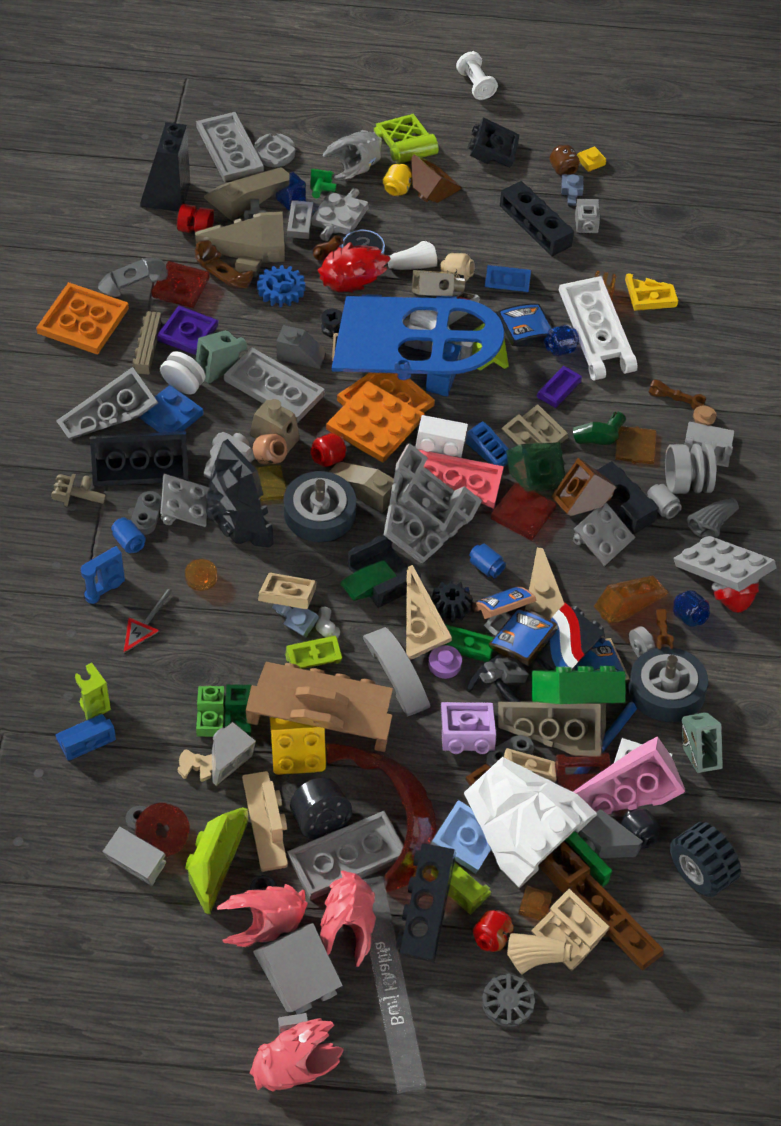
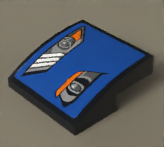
M540 304L516 305L499 310L496 313L512 346L531 347L534 341H553L556 336Z

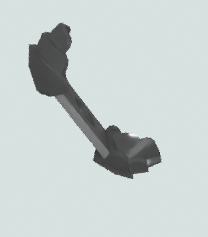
M149 257L111 271L100 281L98 285L99 293L115 298L120 296L121 288L148 277L152 282L167 279L166 265L161 259ZM135 270L137 272L133 278H125V274L128 271Z

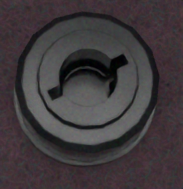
M317 778L304 783L295 791L290 801V810L302 834L309 839L316 840L342 829L351 817L352 805L348 798L343 795L336 782L329 778Z

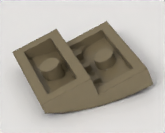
M538 404L524 416L518 414L502 427V431L532 460L551 451L569 438L568 433Z

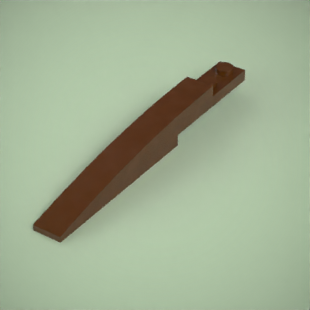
M487 764L483 765L466 776V781L472 786L490 767ZM564 842L538 865L563 894L570 889L610 927L603 937L609 936L642 971L663 956L664 949L590 875V868Z

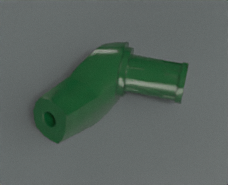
M615 411L607 423L591 422L573 427L575 442L577 444L594 443L599 445L614 443L619 438L618 432L625 423L626 416L619 411L617 413Z

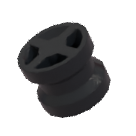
M332 308L322 313L321 330L324 335L333 337L335 333L339 334L343 314L340 310Z

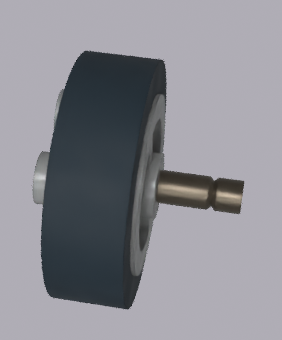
M324 471L309 472L294 479L285 491L284 519L289 529L300 538L313 542L332 541L346 534L355 521L356 495L350 483L339 475Z
M670 647L655 648L643 653L633 664L629 694L637 709L646 716L664 722L682 721L684 716L694 715L702 708L707 692L708 674L699 659L687 651L678 648L670 649Z

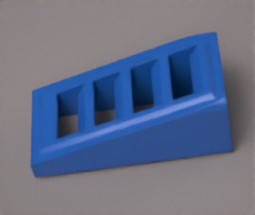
M482 421L467 432L466 444L489 464L506 466L515 459V455L485 422ZM502 454L503 456L498 460L495 458L498 455Z

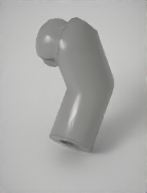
M321 607L318 613L319 619L316 622V630L325 638L331 636L338 638L340 629L335 627V624L330 621L331 609Z

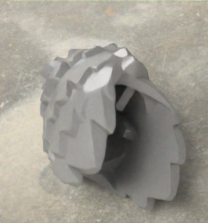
M361 130V132L342 137L329 145L323 153V157L331 155L340 159L339 162L343 163L345 169L334 178L336 180H346L367 172L370 166L377 163L381 158L382 138L377 137L375 132Z

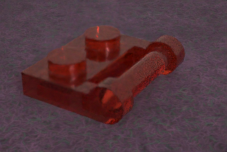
M600 753V756L584 757L556 755L557 785L569 791H575L599 773L566 774L565 768L600 767L601 773L610 766L609 753Z

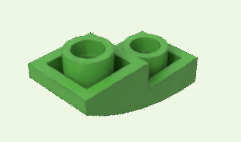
M198 686L197 737H214L215 733L223 727L224 686Z

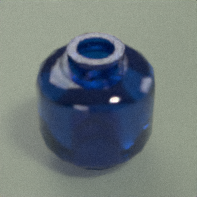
M564 324L549 329L547 338L544 339V344L547 351H551L553 355L557 357L563 356L576 350L577 345H579V335L575 328Z
M688 590L676 596L673 613L689 627H695L704 624L708 620L710 605L697 592Z

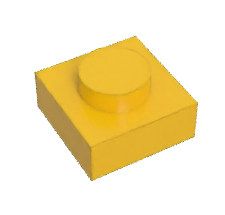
M595 146L577 154L580 163L588 172L606 164V158Z

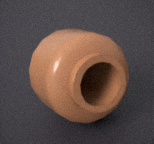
M265 434L256 438L252 450L255 459L259 463L271 465L281 463L287 456L288 448L282 436L278 434Z

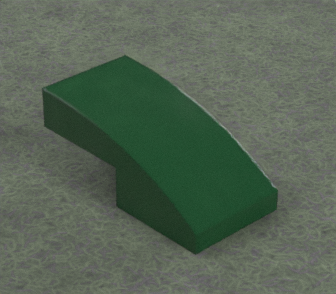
M381 561L356 571L343 579L340 584L352 600L356 601L373 596V587L396 577V574L385 561Z
M226 684L225 728L233 722L251 737V724L247 723L246 707L252 685Z

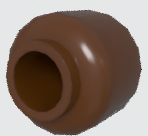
M558 145L550 154V163L558 175H572L577 172L580 159L572 146Z

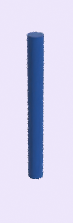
M633 702L628 703L606 731L602 754L637 710ZM587 756L574 772V778L582 781L600 756Z

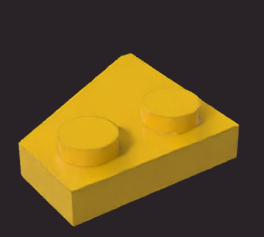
M626 274L625 281L634 311L677 307L678 298L672 284L659 283L648 278L645 281L633 279V274Z

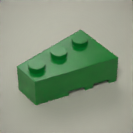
M559 666L556 667V671H532V701L552 704L625 702V671H615V666H600V670H594V666H578V670H572V667Z

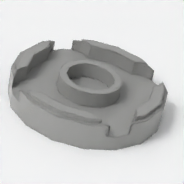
M266 134L255 142L254 148L262 164L267 167L285 166L295 157L294 142L285 135L276 134V136H271V134Z

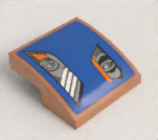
M515 587L473 602L472 607L474 612L481 610L484 619L537 600L535 595L529 590Z

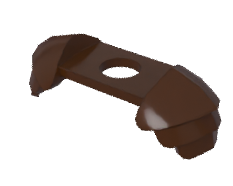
M209 240L199 241L196 244L195 259L202 268H205L230 287L237 289L248 288L254 271L239 273L220 260L221 252L217 251L216 246L212 245ZM222 268L227 270L228 273H220L216 269Z

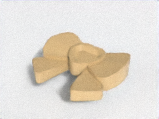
M184 750L179 758L180 767H178V773L183 779H186L193 768L195 771L200 770L201 782L210 779L212 776V754L203 756L193 754L189 750Z

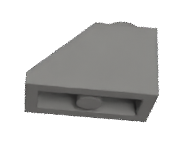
M233 722L225 729L223 727L220 728L213 737L212 779L216 786L253 755L256 741Z

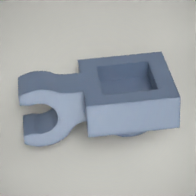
M562 174L561 194L568 195L567 205L576 206V197L582 196L583 176Z
M274 604L272 607L278 614L287 618L283 623L286 627L305 638L319 619V616L309 609L296 607L292 609L289 606Z

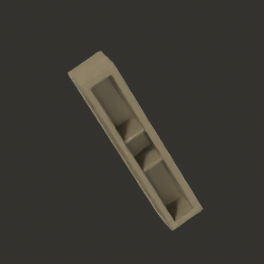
M147 311L146 317H143L144 326L140 329L139 347L135 350L136 359H133L132 364L135 367V371L139 374H150L157 344V335L162 323L160 312Z

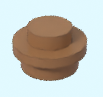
M699 406L693 413L695 423L708 426L715 422L717 416L715 410L709 406Z

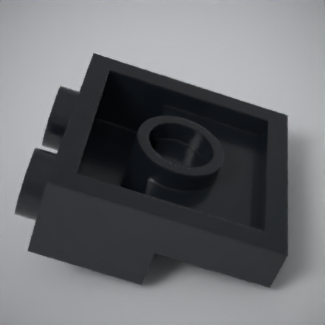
M483 117L480 123H476L471 131V135L474 137L471 138L467 149L471 150L470 156L486 164L494 160L510 168L515 160L520 134Z

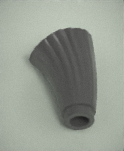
M729 498L702 508L688 516L689 528L694 534L702 538L708 536L718 537L721 526L739 509L738 502L734 498Z

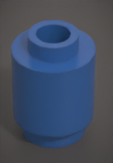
M123 517L113 523L111 527L112 535L127 553L139 552L144 547L146 537L132 520Z
M485 543L476 545L469 554L471 557L470 563L488 577L497 578L506 567L503 557Z

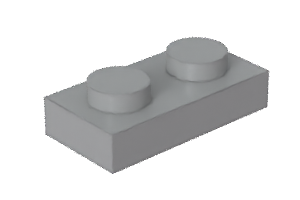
M292 200L287 237L309 239L313 202Z

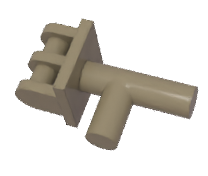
M62 474L57 475V483L53 487L55 491L51 494L52 499L64 502L66 507H68L70 496L104 503L105 494L90 491L92 483L90 476L83 477L79 488L73 486L76 474H72L71 477Z

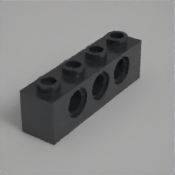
M519 181L501 190L500 207L547 253L554 256L572 247L574 237L572 227L567 225L530 187Z
M422 843L421 850L416 849L413 866H417L415 877H410L408 893L412 894L410 905L405 904L402 920L406 921L404 932H399L396 948L400 949V954L404 957L435 963L457 854L455 849ZM430 868L439 871V875L434 881H426L424 879L425 872ZM425 895L433 898V904L428 909H422L418 905L420 898ZM425 923L428 930L424 936L417 937L413 934V928L416 924Z

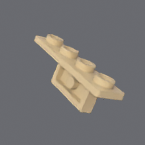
M267 771L243 775V785L261 871L286 868L288 863L283 844V830H287L285 814H280L278 809L279 806H282L280 791L274 790L273 781H270Z

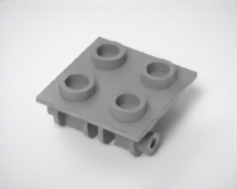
M689 422L685 444L689 452H691L693 444H699L700 446L703 443L712 444L716 465L728 467L733 448L734 431Z
M164 474L160 513L162 514L161 519L163 523L171 525L177 518L206 527L208 487Z
M605 503L603 507L592 511L574 528L573 541L577 545L586 544L605 566L635 536L610 506Z

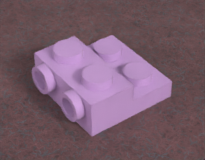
M441 702L443 751H450L454 754H459L462 751H476L479 754L495 751L496 730L493 703Z

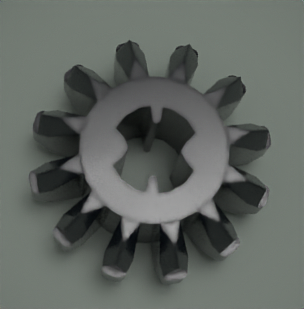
M450 580L448 585L441 582L439 588H434L431 600L439 615H441L442 620L450 618L453 623L455 618H458L462 621L465 615H469L471 612L473 597L470 595L469 587L463 588L462 582L457 585L453 584L452 580Z

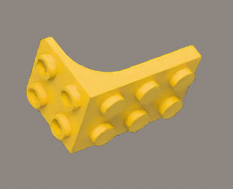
M270 717L273 772L275 774L322 772L326 769L325 728Z

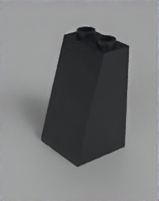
M165 122L141 198L140 207L179 212L181 205L185 204L191 183L187 125Z

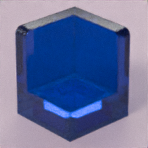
M294 172L290 173L289 186L276 192V199L289 211L292 200L306 202V182Z

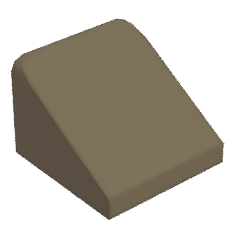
M240 256L236 260L235 270L239 273L252 270L254 271L253 277H257L262 259Z

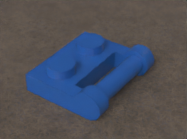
M117 546L82 565L81 575L85 579V599L88 603H97L100 595L119 587L125 581L122 552ZM96 572L98 576V583H95Z

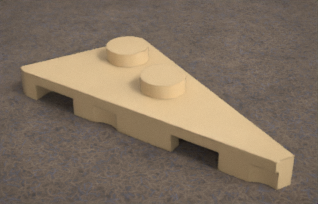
M537 547L529 591L535 595L537 601L527 604L525 609L550 620L563 606L564 601L544 549Z
M413 565L409 566L407 570L406 654L409 660L452 641L448 629Z

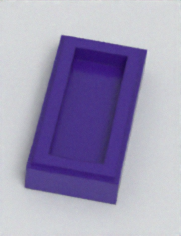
M563 366L538 391L537 398L556 409L579 385L582 376Z

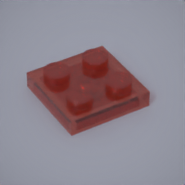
M168 261L166 264L167 279L157 280L152 289V297L194 309L210 278L209 272Z
M515 482L491 513V519L532 541L556 509L557 503Z

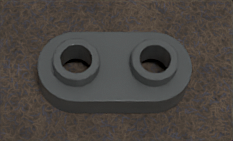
M153 491L144 492L138 497L131 518L144 535L150 534L155 530L161 513V496Z
M515 736L496 746L495 751H489L486 764L491 768L499 761L496 757H504L506 748L533 755L534 744L526 736ZM517 745H523L525 748H519Z

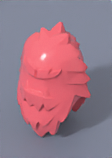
M342 870V878L333 881L329 886L331 891L324 903L327 907L321 920L319 937L329 955L338 930L342 925L351 927L356 936L355 967H359L371 948V933L376 921V916L373 912L375 893L358 874Z
M285 884L284 888L268 886L266 890H248L243 894L230 896V899L220 904L217 910L250 907L253 922L245 932L229 936L222 940L223 943L246 947L256 942L274 941L281 933H289L296 930L308 904L305 901V890H301L298 893L293 887Z
M321 1018L300 1022L296 1026L280 1033L273 1042L262 1044L258 1048L259 1051L254 1058L250 1070L257 1090H260L262 1087L271 1091L289 1089L294 1085L314 1081L317 1077L323 1076L334 1069L340 1062L339 1058L343 1053V1048L333 1047V1043L320 1044L329 1036L328 1031L334 1024L331 1021H322Z

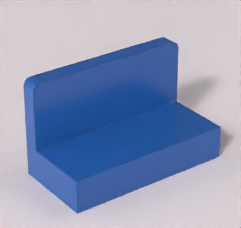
M487 265L485 287L529 292L531 270Z
M103 714L56 734V740L67 761L116 740L114 726L110 719H105Z

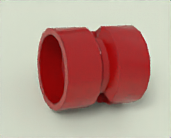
M181 205L177 219L178 231L192 233L193 231L197 232L213 227V209L200 207L197 210L194 205Z

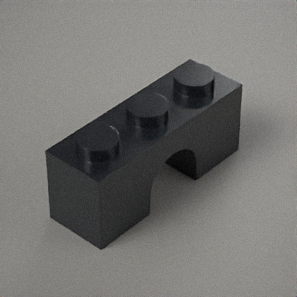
M611 461L597 469L599 473L616 486L611 499H619L624 502L620 507L618 517L633 535L655 522L658 511L655 501L649 498L638 484L628 478L622 468L617 467Z

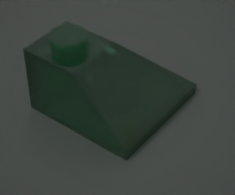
M560 442L520 444L506 450L509 473L526 492L556 490L566 476Z

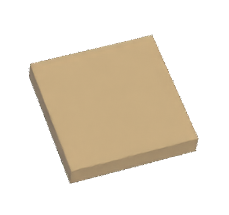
M268 573L259 592L258 601L308 609L316 590L317 581Z

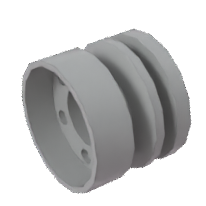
M703 443L702 446L693 444L691 452H689L686 444H670L667 447L665 459L667 488L673 494H687L690 485L695 493H700L702 490L705 493H711L714 490L716 460L712 444Z

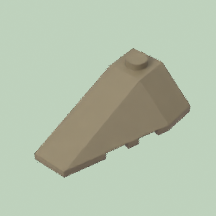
M280 167L220 185L205 194L204 199L233 221L243 215L244 211L251 210V199H259L260 204L294 183L295 177Z

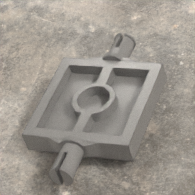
M352 188L347 196L329 192L311 218L312 225L324 229L320 235L322 240L328 241L332 233L349 234L354 231L368 210L367 201L356 199L360 193L357 188Z

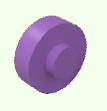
M442 645L431 651L428 663L429 669L439 678H452L461 669L462 657L454 647Z

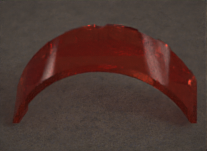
M327 744L326 759L328 763L341 759H352L363 769L381 768L391 778L407 812V834L398 859L385 874L384 889L386 892H390L409 885L410 877H415L417 866H413L416 849L421 850L422 843L431 844L436 835L435 813L425 788L408 769L391 758L350 746Z

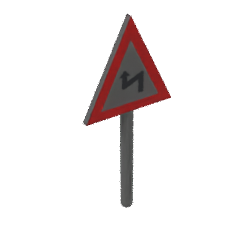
M170 589L166 590L143 623L128 618L124 654L160 632V630L150 627L148 624L170 595Z

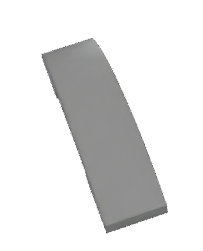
M386 627L364 635L363 639L373 657L378 658L396 690V698L406 716L408 717L430 708V703L422 683L395 636Z

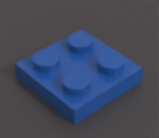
M169 385L155 396L158 404L139 418L158 432L184 431L203 415V408Z

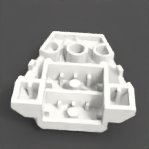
M504 757L496 762L464 792L475 818L483 830L487 843L495 855L500 870L518 888H521L539 870L538 865L574 830L578 833L597 815L578 794Z

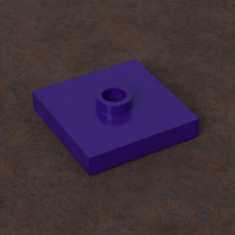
M178 305L158 333L157 340L196 355L198 338L213 334L219 326L218 320Z

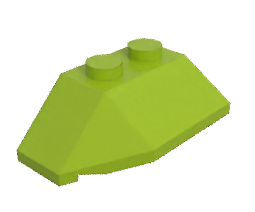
M242 807L224 813L209 821L205 830L200 831L195 844L197 849L195 853L190 854L187 859L185 869L188 870L189 882L204 912L210 914L249 822L247 808Z

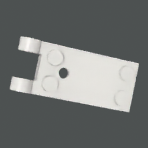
M602 276L561 284L559 292L589 365L591 379L594 381L605 378L606 369L602 360L620 357V366L623 373L637 371L636 357L631 350ZM602 336L606 341H600L598 337Z

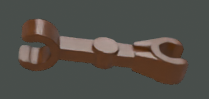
M656 379L652 381L649 389V394L652 396L671 397L675 401L691 404L693 410L699 406H704L703 404L706 401V397L702 394L691 396L682 393L680 390L670 389L667 385Z
M656 609V625L659 628L657 648L661 649L662 645L667 644L670 646V649H673L674 637L667 634L666 609Z

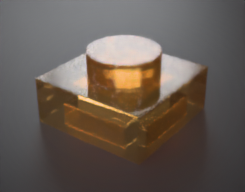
M526 886L518 914L541 921L547 915L553 893Z

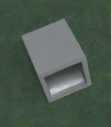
M313 923L301 926L253 951L287 1012L303 1013L312 1008L310 1002L321 998L322 1002L337 995L335 989L343 986Z

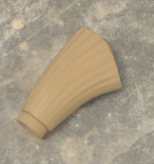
M510 934L508 956L521 975L538 965L570 961L572 945L566 944L564 941L535 935Z

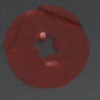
M155 803L141 812L135 822L134 833L138 838L164 852L165 857H170L178 853L186 844L190 825L187 816L180 808L167 803ZM158 823H161L162 826L168 825L167 837L163 838L161 835H156L155 831L158 829Z

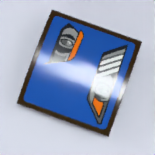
M517 608L488 645L508 659L512 656L529 666L558 630V625L537 613Z

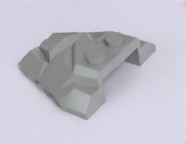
M408 444L396 463L384 536L418 562L423 563L443 546V543L449 537L454 536L459 528L473 519L482 500L465 486L454 491L424 467L428 457L413 445Z

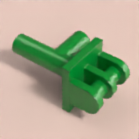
M311 169L310 189H313V198H319L322 191L336 192L337 184L333 183L334 172Z

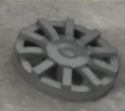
M506 974L494 977L488 982L483 991L482 1006L484 1012L490 1020L498 1025L505 1027L521 1025L533 1013L535 1006L534 991L523 978ZM506 981V989L499 982ZM511 981L518 983L514 989H511ZM496 985L500 992L497 993L490 990V988ZM523 986L526 992L518 994V990ZM487 994L496 997L497 1000L487 1002ZM523 997H530V1003L520 1001ZM497 1005L498 1010L493 1014L489 1007ZM519 1006L529 1008L525 1015L518 1008ZM501 1012L507 1013V1020L498 1018ZM516 1012L520 1018L511 1020V1013Z

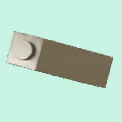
M338 462L329 471L341 476L350 483L357 499L381 513L389 507L394 481L392 477L378 469Z

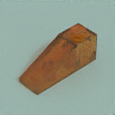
M653 575L608 585L594 607L601 617L610 624L629 618L665 597L668 591Z

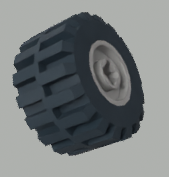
M706 822L696 823L676 837L670 844V853L678 872L694 890L705 897L716 896L741 875V864L734 848L721 832Z

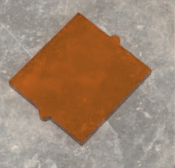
M621 426L616 443L615 460L629 461L633 464L645 463L654 465L656 430L641 429L638 426L635 428Z

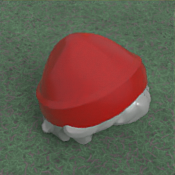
M759 580L740 592L714 582L712 590H714L715 600H718L733 612H743L750 607L756 594L759 592Z

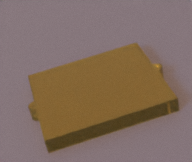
M281 465L255 467L258 471L264 494L260 497V501L284 499L286 479L283 478Z

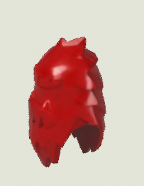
M349 242L343 248L339 247L335 252L329 253L322 267L318 269V272L321 275L320 280L323 281L324 286H329L336 292L352 293L355 290H364V285L375 281L377 276L383 274L387 270V267L384 266L391 258L381 253L382 250H379L377 247H368V245L353 246Z

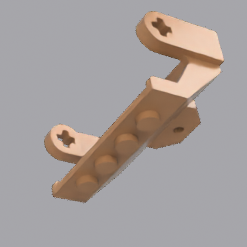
M266 662L257 686L252 685L246 707L247 723L258 725L261 715L377 739L375 750L385 752L392 715L387 713L393 688L375 685L376 683L369 679L351 680L345 674L328 675L323 670L316 668L308 671L300 669V666L292 663L280 665Z

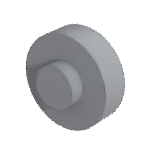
M640 626L630 631V644L638 657L649 650L655 649L654 638L644 627Z

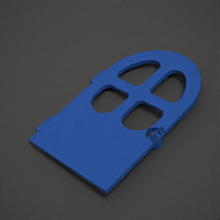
M379 294L346 296L332 371L397 373L398 378L401 380L409 379L411 374L465 373L485 365L497 355L504 341L503 324L497 314L487 306L471 300L457 299V296H437L436 298L382 297ZM418 310H432L438 313L436 326L432 330L409 329L403 324V321L410 313ZM454 311L466 312L482 320L485 327L479 331L449 330V315ZM407 341L433 342L431 357L425 361L407 360L400 355L398 349ZM447 342H478L482 345L479 352L466 359L452 362L443 360L444 348Z

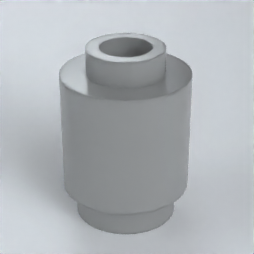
M656 484L648 490V497L655 501L658 506L657 512L662 517L667 519L673 518L681 510L682 506L679 504V499L665 484Z

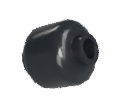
M637 808L629 810L622 818L621 825L643 841L641 848H649L657 842L661 831L660 825L647 809Z

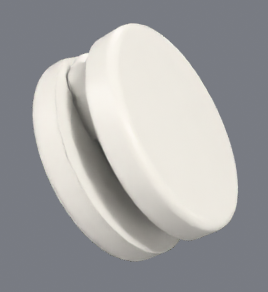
M172 352L168 356L167 361L160 367L161 375L165 381L184 394H194L199 385L205 380V372L198 362L181 352Z

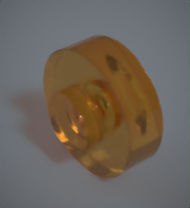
M197 559L190 562L185 569L187 585L198 591L212 588L217 582V568L214 563L206 559Z

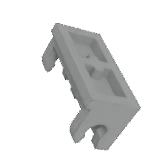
M121 827L117 829L103 850L104 855L109 861L153 886L166 864V861L163 860L165 857L164 852Z

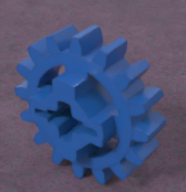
M283 265L280 266V269L272 266V271L265 269L264 275L260 274L259 281H257L259 297H263L264 302L270 300L271 306L275 305V303H279V307H282L283 303L291 306V301L298 303L299 297L303 298L304 276H299V270L293 272L291 266L287 269H284Z

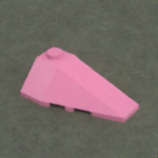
M657 736L637 747L573 792L578 794L595 812L601 809L605 813L611 814L612 811L622 809L634 810L638 806L664 804L684 793L685 788L671 755Z

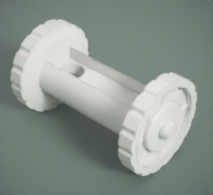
M473 51L461 56L457 61L456 67L461 75H468L473 82V96L478 100H484L494 95L497 91L498 83L494 77L484 74L480 68L482 58L479 53Z

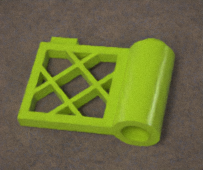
M414 114L377 123L374 128L376 135L379 138L382 137L390 147L391 158L397 164L412 161L414 154L423 158L438 153V142L435 135L428 134ZM410 122L413 124L412 126L404 125ZM387 128H392V129H394V130H393V131H389V130H385V129H387ZM399 130H401V131H406V132H408V133H407V134H403V133H398V132H399ZM415 133L419 134L420 136H412V134ZM396 138L402 141L394 142L393 139Z

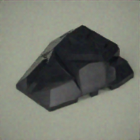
M226 439L222 442L211 470L210 484L206 497V514L211 521H216L222 533L226 537H230L236 544H242L250 540L254 546L269 548L273 545L272 524L268 523L263 517L268 513V509L265 505L261 507L260 497L264 494L258 471Z

